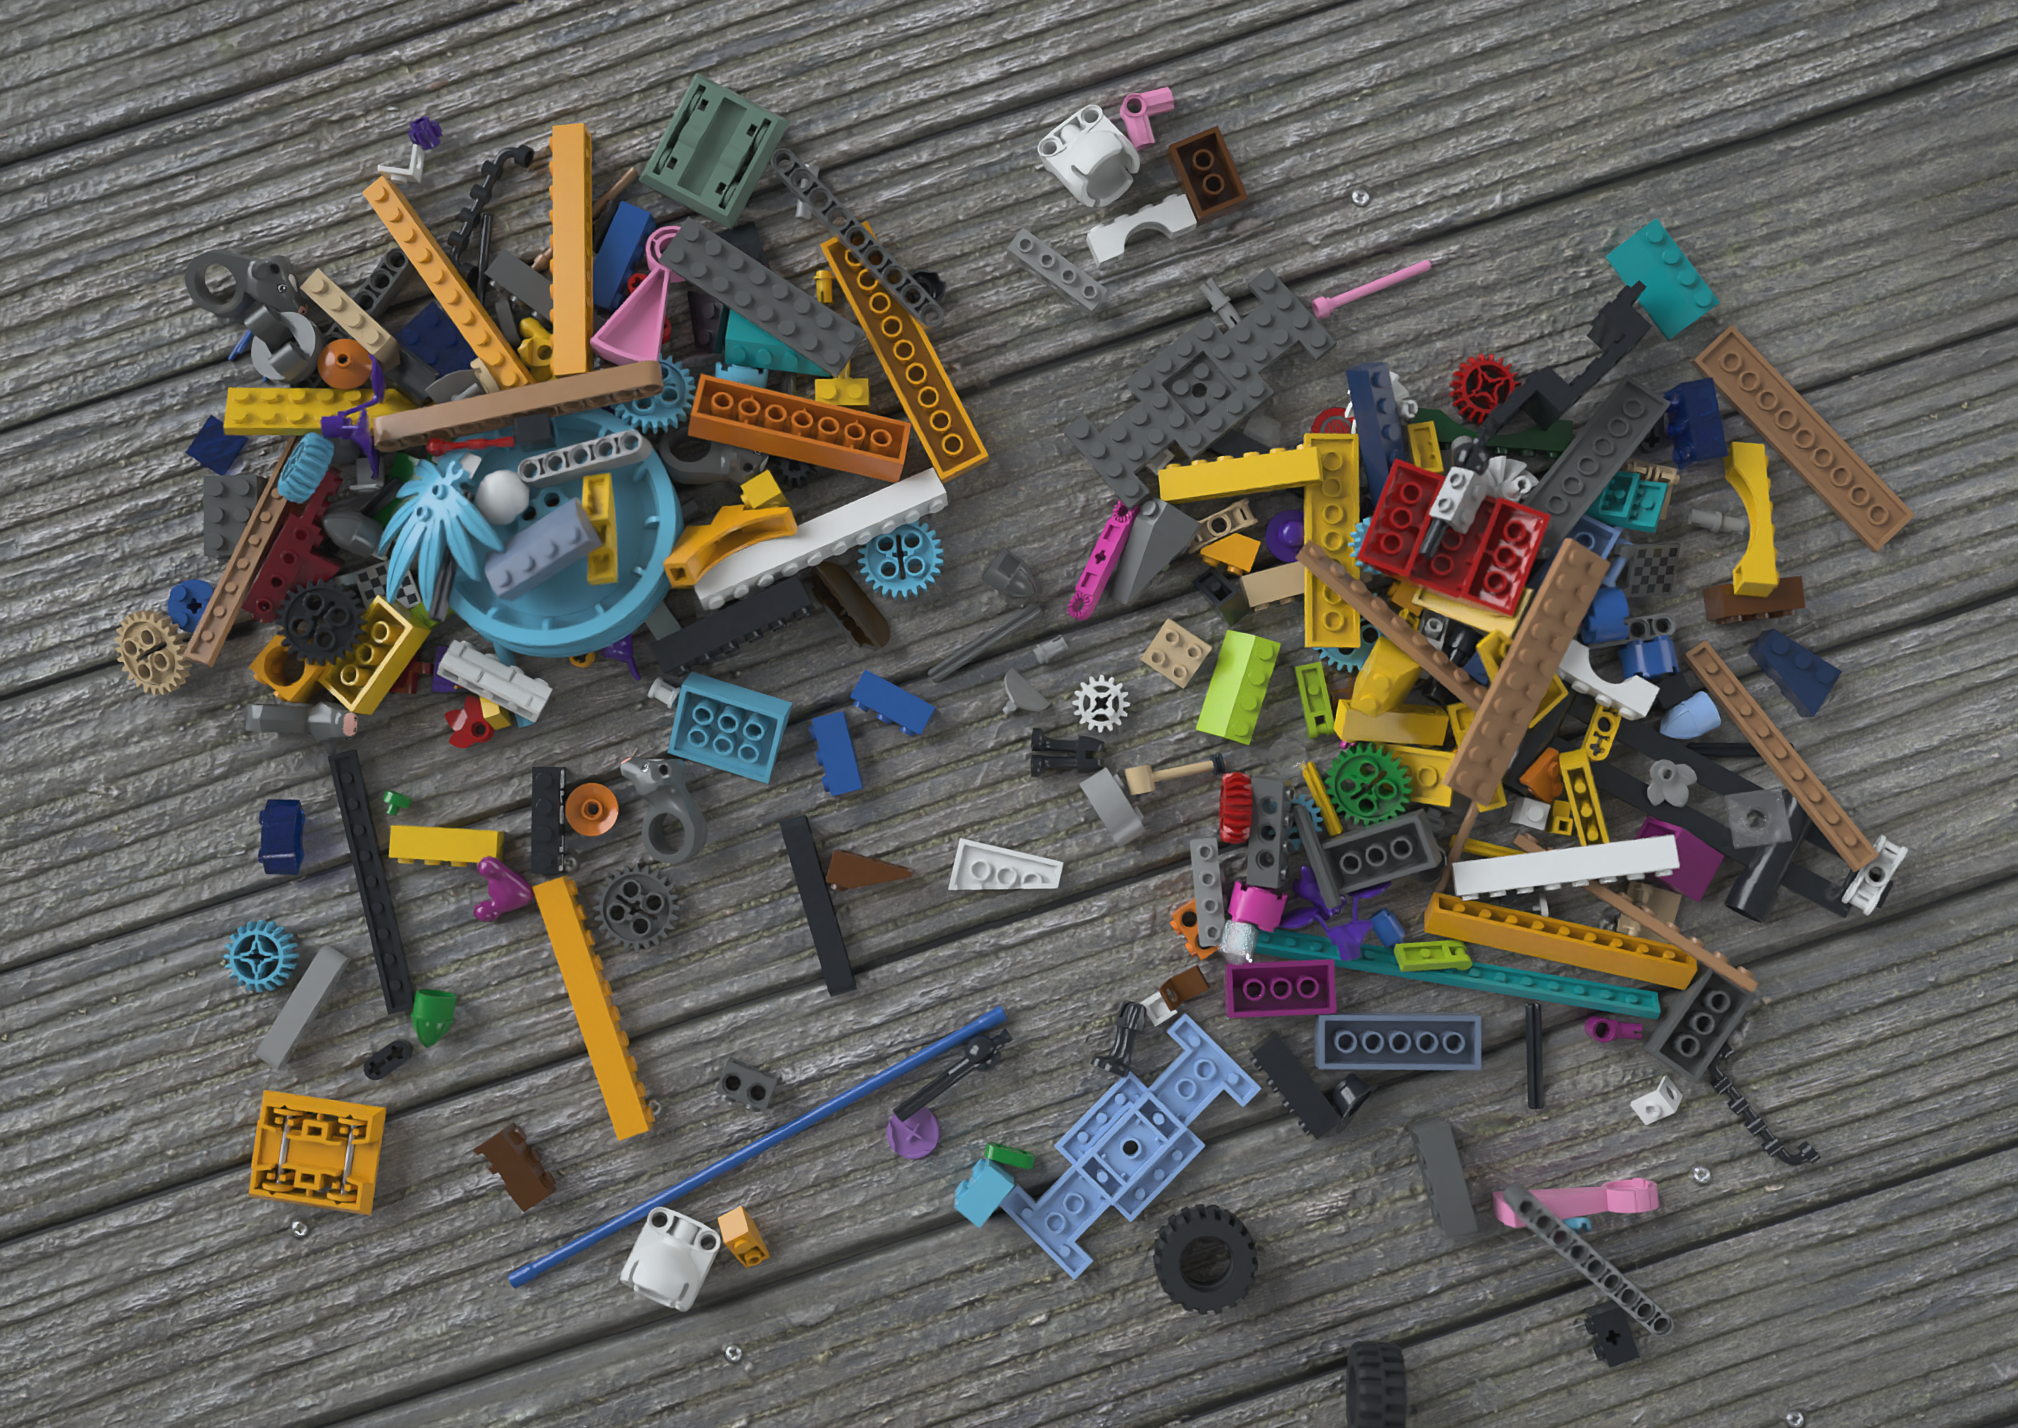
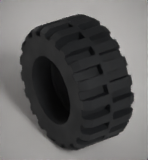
M1195 1204L1196 1208L1190 1210L1187 1206L1180 1209L1182 1213L1178 1216L1173 1214L1168 1218L1169 1223L1166 1226L1162 1225L1159 1230L1160 1236L1158 1239H1155L1153 1261L1157 1277L1165 1294L1168 1293L1171 1301L1176 1305H1183L1184 1310L1192 1312L1195 1309L1198 1310L1199 1315H1207L1210 1310H1214L1215 1314L1223 1313V1307L1229 1305L1230 1309L1237 1306L1236 1300L1241 1297L1244 1300L1249 1294L1247 1288L1249 1286L1253 1287L1256 1281L1254 1273L1258 1271L1256 1246L1242 1221L1237 1219L1227 1209L1223 1211L1219 1206L1212 1204L1210 1208L1205 1207L1204 1204ZM1214 1236L1220 1238L1229 1248L1230 1262L1227 1269L1222 1275L1211 1281L1201 1282L1190 1279L1183 1272L1180 1264V1255L1183 1249L1195 1238Z
M1357 1341L1353 1343L1349 1349L1346 1369L1347 1428H1406L1407 1380L1401 1348L1395 1343Z

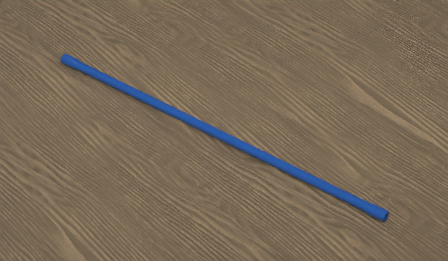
M1000 1005L983 1014L963 1028L541 1259L510 1273L508 1278L512 1287L517 1289L535 1279L539 1274L649 1215L654 1208L664 1207L979 1033L1008 1020L1002 1006Z

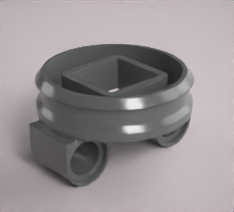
M265 303L244 320L247 328L255 335L251 346L253 364L257 371L277 384L291 385L304 380L317 368L318 357L324 347L323 337L319 328L303 315L296 312H282L278 314L274 308ZM293 335L298 341L299 345L301 346L298 347L294 343L288 342L280 350L275 352V349H277L280 345H282Z

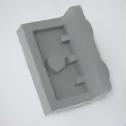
M1452 467L1429 514L1433 518L1444 520L1456 532L1466 534L1469 526L1474 521L1475 513L1481 501L1486 496L1489 486L1474 471Z

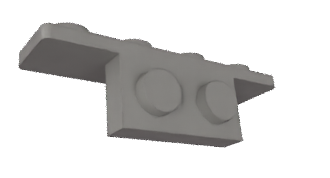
M1214 837L1190 840L1199 944L1202 947L1225 945L1227 940L1224 911H1227L1226 895H1222L1221 884H1225L1223 868L1219 867L1217 839Z

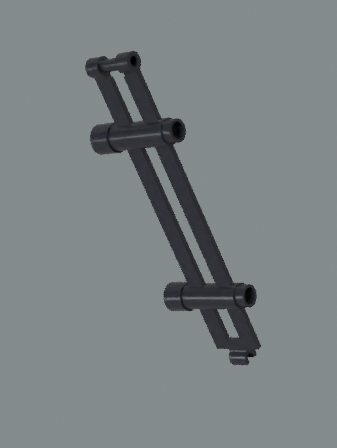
M1456 626L1446 645L1450 649L1447 654L1449 660L1460 668L1465 657L1472 658L1477 651L1476 646L1483 639L1464 627ZM1432 675L1421 693L1427 699L1445 707L1462 702ZM1564 679L1561 680L1569 694L1532 728H1527L1501 779L1503 789L1527 798L1530 793L1527 790L1529 787L1522 784L1520 778L1548 747L1558 750V754L1579 750L1580 748L1556 735L1567 714L1589 725L1597 705L1595 698L1574 690L1571 683ZM1610 707L1609 709H1607V710H1602V711H1603V712H1610L1611 707ZM1601 717L1598 720V728L1602 732H1608L1611 726L1607 718ZM1624 717L1621 718L1614 737L1615 740L1655 761L1665 759L1672 761L1675 765L1685 764L1689 766L1696 774V783L1769 821L1757 843L1686 804L1683 807H1677L1664 799L1659 805L1653 806L1647 795L1648 784L1603 760L1590 762L1597 788L1660 821L1685 829L1716 851L1746 866L1742 875L1737 876L1724 902L1727 908L1748 919L1764 924L1779 896L1777 892L1782 885L1842 918L1847 917L1853 904L1842 902V898L1848 887L1855 880L1860 869L1856 872L1850 869L1842 887L1793 862L1804 840L1843 861L1845 860L1789 790L1784 792L1782 797H1779L1636 720H1628ZM1870 869V880L1878 882L1881 875L1873 873ZM1889 880L1875 907L1881 908L1893 886V881Z

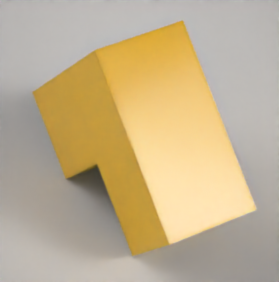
M479 695L484 719L495 730L511 726L509 712L506 708Z
M1552 800L1545 832L1571 836L1573 819H1569L1570 802Z

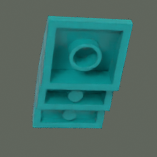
M1618 471L1585 514L1602 523L1655 533L1668 491V484L1640 480V474Z

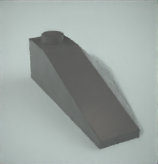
M1149 495L1135 518L1108 597L1130 607L1151 586V580L1161 570L1165 572L1170 567L1169 562L1179 552L1183 554L1189 548L1202 524L1169 503Z

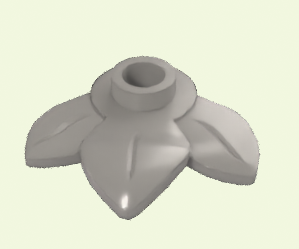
M1665 759L1655 762L1650 768L1652 781L1647 788L1649 801L1653 806H1657L1665 799L1673 806L1683 807L1688 799L1687 786L1697 781L1695 772L1685 764L1675 765L1672 761ZM1667 769V774L1663 777V772Z

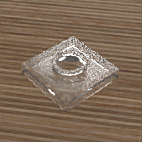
M1781 787L1724 796L1735 849L1789 842L1792 840ZM1752 810L1762 812L1766 818L1764 827L1760 829L1751 828L1747 821V814Z

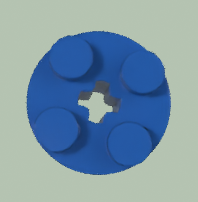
M193 579L174 586L170 591L168 599V614L171 617L172 624L178 623V628L194 633L217 584Z
M1618 586L1597 590L1582 619V640L1585 644L1624 640L1628 637L1629 625L1624 626V617H1629L1628 605L1622 589L1618 590Z
M1670 635L1657 636L1652 641L1646 643L1643 642V639L1627 642V645L1620 646L1618 653L1624 680L1637 675L1648 681L1661 678L1663 673H1668L1669 676L1679 673L1673 640H1670Z

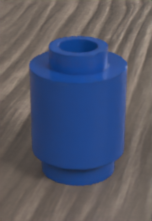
M1385 907L1369 917V921L1373 925L1372 930L1384 947L1390 946L1393 949L1396 944H1402L1405 941L1404 936L1407 932L1392 911L1389 912Z

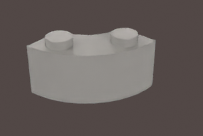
M1104 768L1079 784L1119 848L1146 831L1141 823L1145 819L1137 806L1132 808L1121 790L1125 786L1117 774L1112 776L1108 769Z

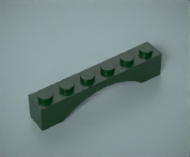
M1418 408L1417 413L1414 414L1415 416L1408 420V425L1434 421L1438 445L1442 451L1451 449L1452 442L1460 436H1468L1472 439L1478 436L1477 432L1462 427L1450 419L1442 410ZM1559 419L1546 432L1537 424L1522 432L1509 435H1495L1486 443L1484 448L1485 450L1493 451V455L1506 456L1509 455V452L1519 453V457L1533 458L1535 454L1545 455V459L1558 460L1571 443L1573 421Z

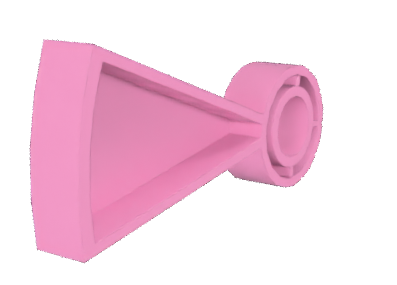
M662 227L649 236L646 243V256L651 273L590 340L592 352L620 366L646 360L659 362L670 282L685 281V279L660 264L659 258L662 256L661 252L663 249L668 247L681 227Z
M1645 1178L1610 1181L1602 1184L1601 1187L1528 1190L1561 1220L1605 1211L1640 1213L1655 1210L1659 1207L1657 1184L1653 1181L1645 1180ZM1505 1191L1492 1192L1493 1211L1499 1221L1514 1228L1528 1226L1504 1202L1503 1195Z

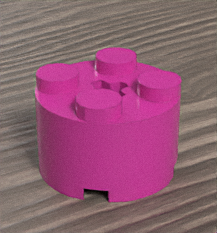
M1236 880L1227 912L1231 914L1232 921L1247 925L1249 921L1258 924V928L1261 930L1273 932L1274 927H1278L1288 895L1281 891L1279 896L1274 894L1275 888L1248 885L1247 880L1245 885H1242L1241 880Z

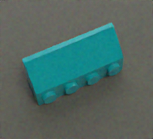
M1657 218L1605 256L1625 285L1628 284L1632 287L1640 280L1647 287L1637 301L1667 341L1720 303Z
M730 309L725 339L726 364L830 377L829 373Z

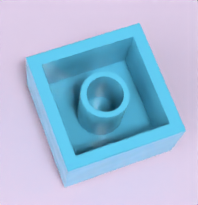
M981 1158L972 1169V1177L969 1181L964 1179L958 1185L954 1196V1208L978 1228L984 1224L1014 1187V1175L999 1162L988 1158L986 1160Z

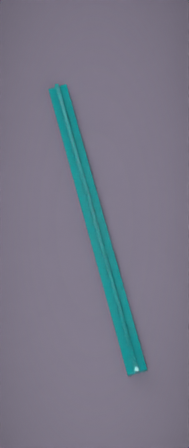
M1239 923L1236 929L1234 948L1240 951L1295 960L1334 959V966L1644 1018L1658 1019L1661 1013L1658 993L1653 991L1472 962V966L1463 971L1457 968L1401 972L1393 951L1394 948L1362 943L1360 947L1361 956L1353 960L1343 961L1340 959L1337 945H1332L1331 939L1327 937L1279 929L1268 932L1259 929L1255 925Z

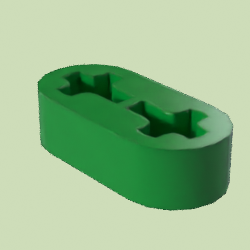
M987 1142L984 1156L988 1159L1025 1169H1033L1036 1155L1029 1151L995 1142Z

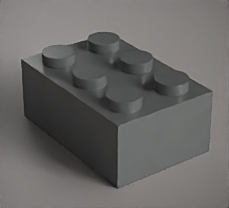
M258 475L203 476L204 556L215 559L231 558L269 481L268 479Z

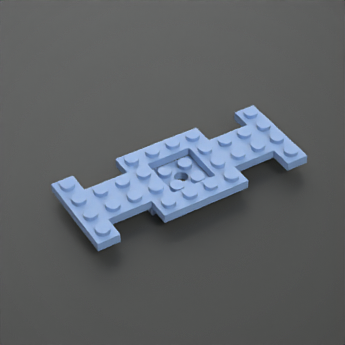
M1185 1012L1166 1030L1184 1051L1149 1087L1131 1071H1129L1127 1078L1121 1076L1054 1145L1072 1166L1037 1201L1016 1184L999 1204L1074 1280L1093 1262V1258L1076 1242L1087 1228L1110 1205H1114L1132 1222L1206 1146L1187 1126L1211 1101L1225 1089L1244 1107L1262 1089ZM1129 1140L1135 1141L1138 1144V1150L1134 1154H1126L1123 1151L1125 1142Z

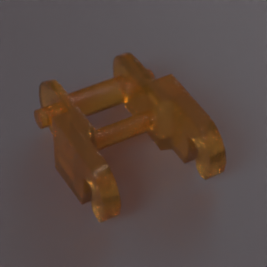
M1350 672L1346 673V678L1348 679L1347 687L1343 689H1331L1328 675L1324 676L1328 696H1330L1331 700L1330 705H1332L1333 709L1339 703V699H1335L1334 696L1336 693L1346 692V698L1342 699L1352 700L1351 693L1354 689Z

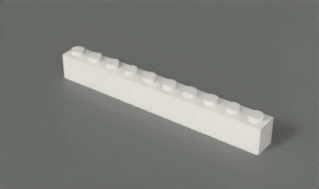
M932 467L798 525L795 535L762 541L728 556L706 572L693 587L704 611L717 609L725 602L734 598H742L750 591L759 587H767L777 579L784 576H792L798 570L807 566L818 565L823 559L832 555L843 554L848 548L858 544H866L880 534L891 533L896 527L906 523H914L926 514L939 512L948 505L946 491Z

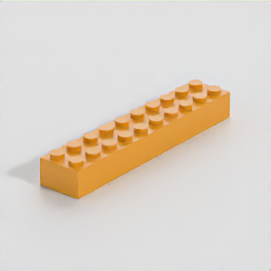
M868 221L861 223V225L877 240ZM856 236L852 239L851 244L860 246L864 243L865 238ZM836 237L820 244L836 280L862 330L866 332V338L942 485L988 462L989 455L924 329ZM875 255L871 257L869 262L872 265H879L884 258ZM895 274L888 278L890 284L895 285L899 283Z

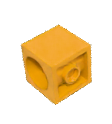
M297 629L298 634L305 633L303 630ZM276 634L249 665V668L255 673L253 677L265 686L269 684L275 689L274 695L285 703L289 701L294 704H308L323 687L318 678L330 662L327 659L325 667H321L318 664V660H316L315 664L311 666L307 664L306 658L304 660L305 670L301 679L296 683H289L284 676L283 667L286 658L290 655L288 650L291 646H282L281 642L286 637H280ZM313 638L309 639V644H311L313 642Z

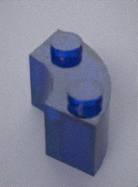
M268 799L265 809L260 811L259 823L262 828L258 861L260 864H263L266 875H298L305 856L303 849V827L306 819L300 800Z

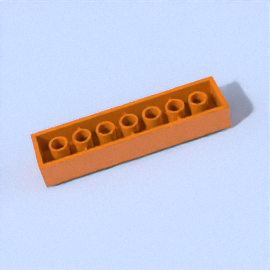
M701 374L690 416L688 435L898 483L904 466L911 423Z

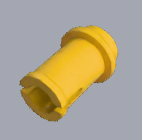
M816 271V276L814 277L817 287V301L823 305H826V303L828 305L833 304L832 281L835 280V277L832 276V271Z

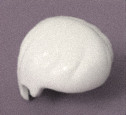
M498 470L490 473L484 478L478 488L476 497L477 507L482 516L490 523L495 525L509 524L528 507L529 485L519 477L518 473L510 470Z

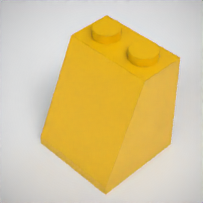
M1380 635L1356 677L1350 707L1373 718H1377L1406 700L1424 668L1394 642Z

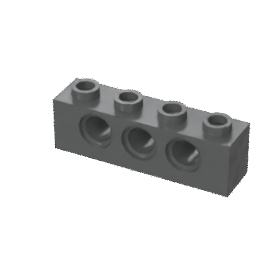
M1264 775L1252 778L1251 831L1249 832L1247 868L1248 885L1279 888L1289 880L1290 867L1287 865V858L1292 848V842L1289 839V829L1293 824V814L1290 812V805L1295 795L1292 778ZM1270 799L1277 803L1276 812L1269 806ZM1269 825L1276 831L1275 838L1271 837L1268 833ZM1267 852L1274 856V864L1268 862L1266 858Z

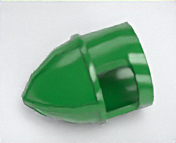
M419 989L416 991L413 1012L411 1013L412 1025L418 1040L426 1048L435 1045L449 1031L451 1024L455 1020L453 1016L457 995L433 989Z

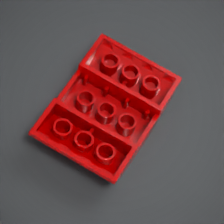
M1395 458L1356 560L1429 593L1477 609L1512 617L1551 515L1502 497L1494 498L1486 495L1481 501L1475 513L1474 521L1469 526L1466 534L1456 532L1449 525L1434 558H1425L1418 551L1434 520L1429 513L1447 477Z

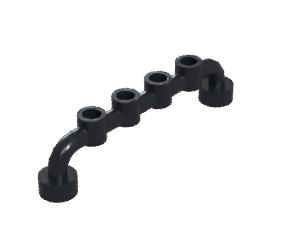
M521 144L518 148H504L496 155L493 162L486 160L483 163L481 174L486 176L482 186L474 184L470 191V198L475 201L471 209L464 207L459 213V222L463 223L460 232L452 231L448 236L447 244L452 247L449 259L468 286H471L476 280L477 266L468 262L461 265L459 262L461 253L469 246V237L472 230L480 223L483 207L491 200L492 189L495 182L499 181L502 177L503 166L506 160L514 158V163L523 168H528L534 158V149L524 144Z
M1725 1041L1707 1067L1714 1079L1710 1082L1712 1087L1719 1095L1727 1094L1731 1099L1727 1105L1737 1116L1741 1113L1748 1121L1744 1123V1126L1754 1137L1759 1134L1765 1142L1761 1146L1771 1158L1777 1155L1781 1161L1792 1166L1801 1165L1807 1161L1814 1164L1821 1158L1815 1149L1807 1141H1804L1797 1147L1800 1153L1796 1155L1789 1154L1763 1120L1750 1107L1745 1098L1719 1069L1718 1061L1721 1057L1728 1060L1735 1055L1733 1049Z

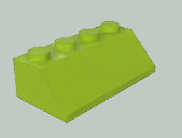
M1232 630L1226 631L1195 730L1249 746L1281 643Z

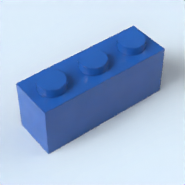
M866 669L850 696L855 700L854 706L865 712L869 708L878 712L876 718L889 725L892 721L902 725L900 731L911 737H914L916 733L920 736L922 735L936 710V707Z
M841 711L813 718V725L809 726L812 740H817L819 751H815L819 767L824 766L826 776L822 777L825 792H830L831 796L864 789L845 712Z

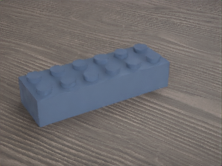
M1336 1011V1014H1315L1314 1065L1319 1069L1481 1070V1016L1474 1012Z

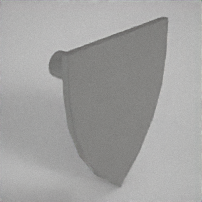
M474 369L460 370L447 374L425 389L437 405L487 394L474 374Z
M1013 668L1007 672L1004 677V684L1011 700L1003 708L1006 715L1011 716L1018 707L1031 711H1042L1051 704Z

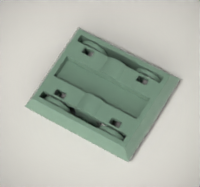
M696 73L643 171L639 182L702 216L733 230L790 121ZM751 147L753 148V153L755 154L752 161L748 154V151ZM733 179H735V180H737V181L740 182V183L734 182V183L732 184V186L730 187V185H731Z

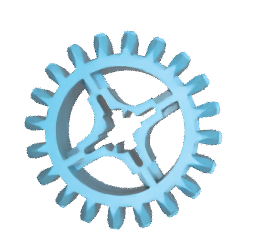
M314 432L306 434L293 450L284 466L283 472L280 474L281 477L277 486L278 494L298 504H302L309 499L328 470L334 451L333 442L327 440L321 434L318 435Z
M259 920L257 924L252 921L247 923V927L240 926L237 929L238 934L235 933L230 936L233 943L225 945L230 950V953L225 954L223 958L230 959V964H227L224 968L233 969L234 971L229 978L239 977L237 985L244 986L246 984V990L252 991L255 988L257 992H264L265 989L271 991L275 990L276 985H284V978L288 979L293 976L289 969H295L298 966L295 962H292V959L299 957L298 953L292 952V948H296L298 944L289 942L293 934L283 935L286 927L279 926L276 928V922L274 921L268 924L265 920ZM255 936L251 950L244 952L248 941ZM270 939L275 943L278 951L272 948ZM259 953H260V954H264V956H271V957L264 958V960H263V958H259V956H252V955H255V954H259ZM274 960H279L275 971L267 977V971L270 970L271 963ZM245 962L251 965L252 972L248 969Z

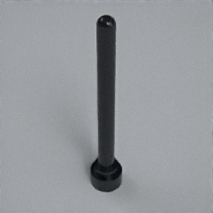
M485 213L482 217L475 296L483 307H485L488 277L485 272L489 267L493 216L490 213Z

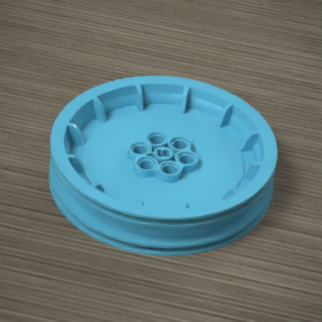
M590 409L551 418L554 424L556 448L525 453L519 444H516V447L508 448L492 446L479 450H468L467 448L453 449L452 451H446V454L442 456L436 467L445 477L449 464L452 461L460 462L467 452L482 458L472 478L458 486L461 490L472 492L475 495L473 506L480 513L476 501L477 491L480 483L488 474L498 470H510L518 473L519 464L527 458L632 430V426L628 423L622 424V419L603 409ZM516 425L459 437L455 442H466L468 439L479 438L494 440L513 436L512 428H516ZM639 441L633 444L632 450L637 448ZM613 448L608 451L607 457L613 453ZM652 448L650 456L643 461L597 473H610L612 477L617 529V582L591 586L587 581L588 556L585 555L514 601L499 598L485 574L486 554L494 548L483 543L467 529L466 534L474 553L481 581L471 579L458 563L448 605L473 629L493 643L514 652L536 657L561 658L591 653L621 640L637 629L657 609L671 587L670 580L662 564L669 557L674 545L684 532L683 516L678 495L654 449ZM588 455L583 458L582 464L587 461ZM563 462L558 465L557 471L562 468ZM538 469L533 472L532 478L536 476ZM583 477L543 489H537L529 485L528 507L517 515L511 523L495 525L486 519L485 521L503 544L575 497L579 499L582 505ZM560 499L557 506L548 507L551 500ZM536 512L532 520L525 521L528 513ZM445 526L443 527L440 566L447 541Z

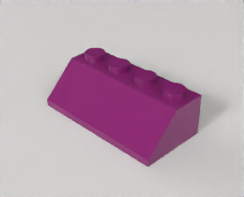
M1334 959L1226 963L1224 981L1225 1015L1228 1018L1336 1014Z

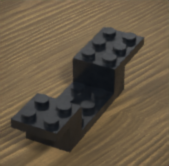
M1640 280L1632 287L1627 284L1616 295L1617 298L1612 303L1609 301L1598 312L1599 315L1590 323L1593 328L1587 334V337L1604 353L1599 358L1596 357L1581 375L1578 374L1568 384L1547 365L1541 372L1537 369L1533 371L1521 388L1519 386L1516 387L1502 405L1499 403L1488 414L1489 417L1481 424L1482 427H1485L1491 433L1485 442L1487 443L1522 410L1546 432L1624 359L1652 327L1632 307L1647 287Z

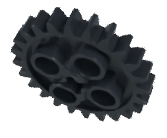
M319 578L317 586L313 581L307 580L308 588L305 589L298 584L297 589L299 593L295 594L288 591L291 600H281V603L286 608L285 610L276 611L283 616V619L275 621V624L283 627L276 634L280 637H286L281 642V645L284 647L291 646L288 650L290 655L298 653L297 660L303 662L307 658V664L311 666L318 660L319 666L325 667L327 659L332 665H336V657L346 661L345 652L356 653L352 646L353 644H363L358 639V635H367L360 628L368 624V621L360 618L367 611L357 608L362 604V600L359 598L352 600L356 594L353 590L346 592L347 586L342 583L336 588V582L332 579L326 586L325 580ZM317 598H321V608L313 611L311 609L312 602ZM335 602V605L330 609V604ZM341 611H345L347 615L346 620L341 624H337L335 621L336 615ZM319 619H322L327 623L325 626H321L317 622ZM307 621L308 630L304 634H298V625ZM331 634L333 638L331 645L323 647L321 645L322 638L325 635ZM313 637V642L309 644V639Z

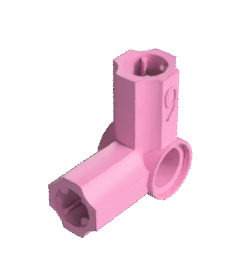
M1169 87L1142 94L1131 93L1124 99L1120 108V116L1125 122L1129 140L1137 151L1155 144L1148 117L1174 110V99ZM1135 104L1139 108V112L1131 113L1127 105Z

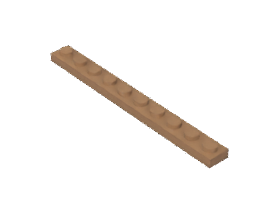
M305 435L290 436L183 654L187 660L209 667L213 666L292 503L285 499L284 496L278 494L277 486L281 477L280 474L283 472L288 458Z
M1310 540L1302 547L1295 557L1300 563L1477 714L1488 692L1485 687L1479 686L1469 677L1464 669L1458 668L1443 651L1437 650L1428 642L1423 634L1416 632L1402 616L1395 614L1381 598L1374 596L1367 590L1364 583L1353 578L1344 566L1331 559L1322 547Z
M1705 640L1684 654L1682 658L1850 868L1856 872L1878 857L1877 851L1710 644Z
M1525 833L1524 836L1517 834L1511 843L1528 854L1554 850L1550 847L1544 850L1537 845L1539 840L1528 833ZM1599 879L1588 880L1589 885L1580 886L1747 992L1753 993L1758 985L1756 981L1752 980L1754 975L1740 966L1736 970L1728 965L1729 959L1716 951L1712 955L1703 949L1705 946L1703 942L1692 936L1689 939L1679 934L1681 929L1668 921L1663 924L1656 920L1657 914L1643 906L1640 910L1632 905L1633 899L1619 891L1616 895L1608 890L1610 886L1608 883L1600 884Z

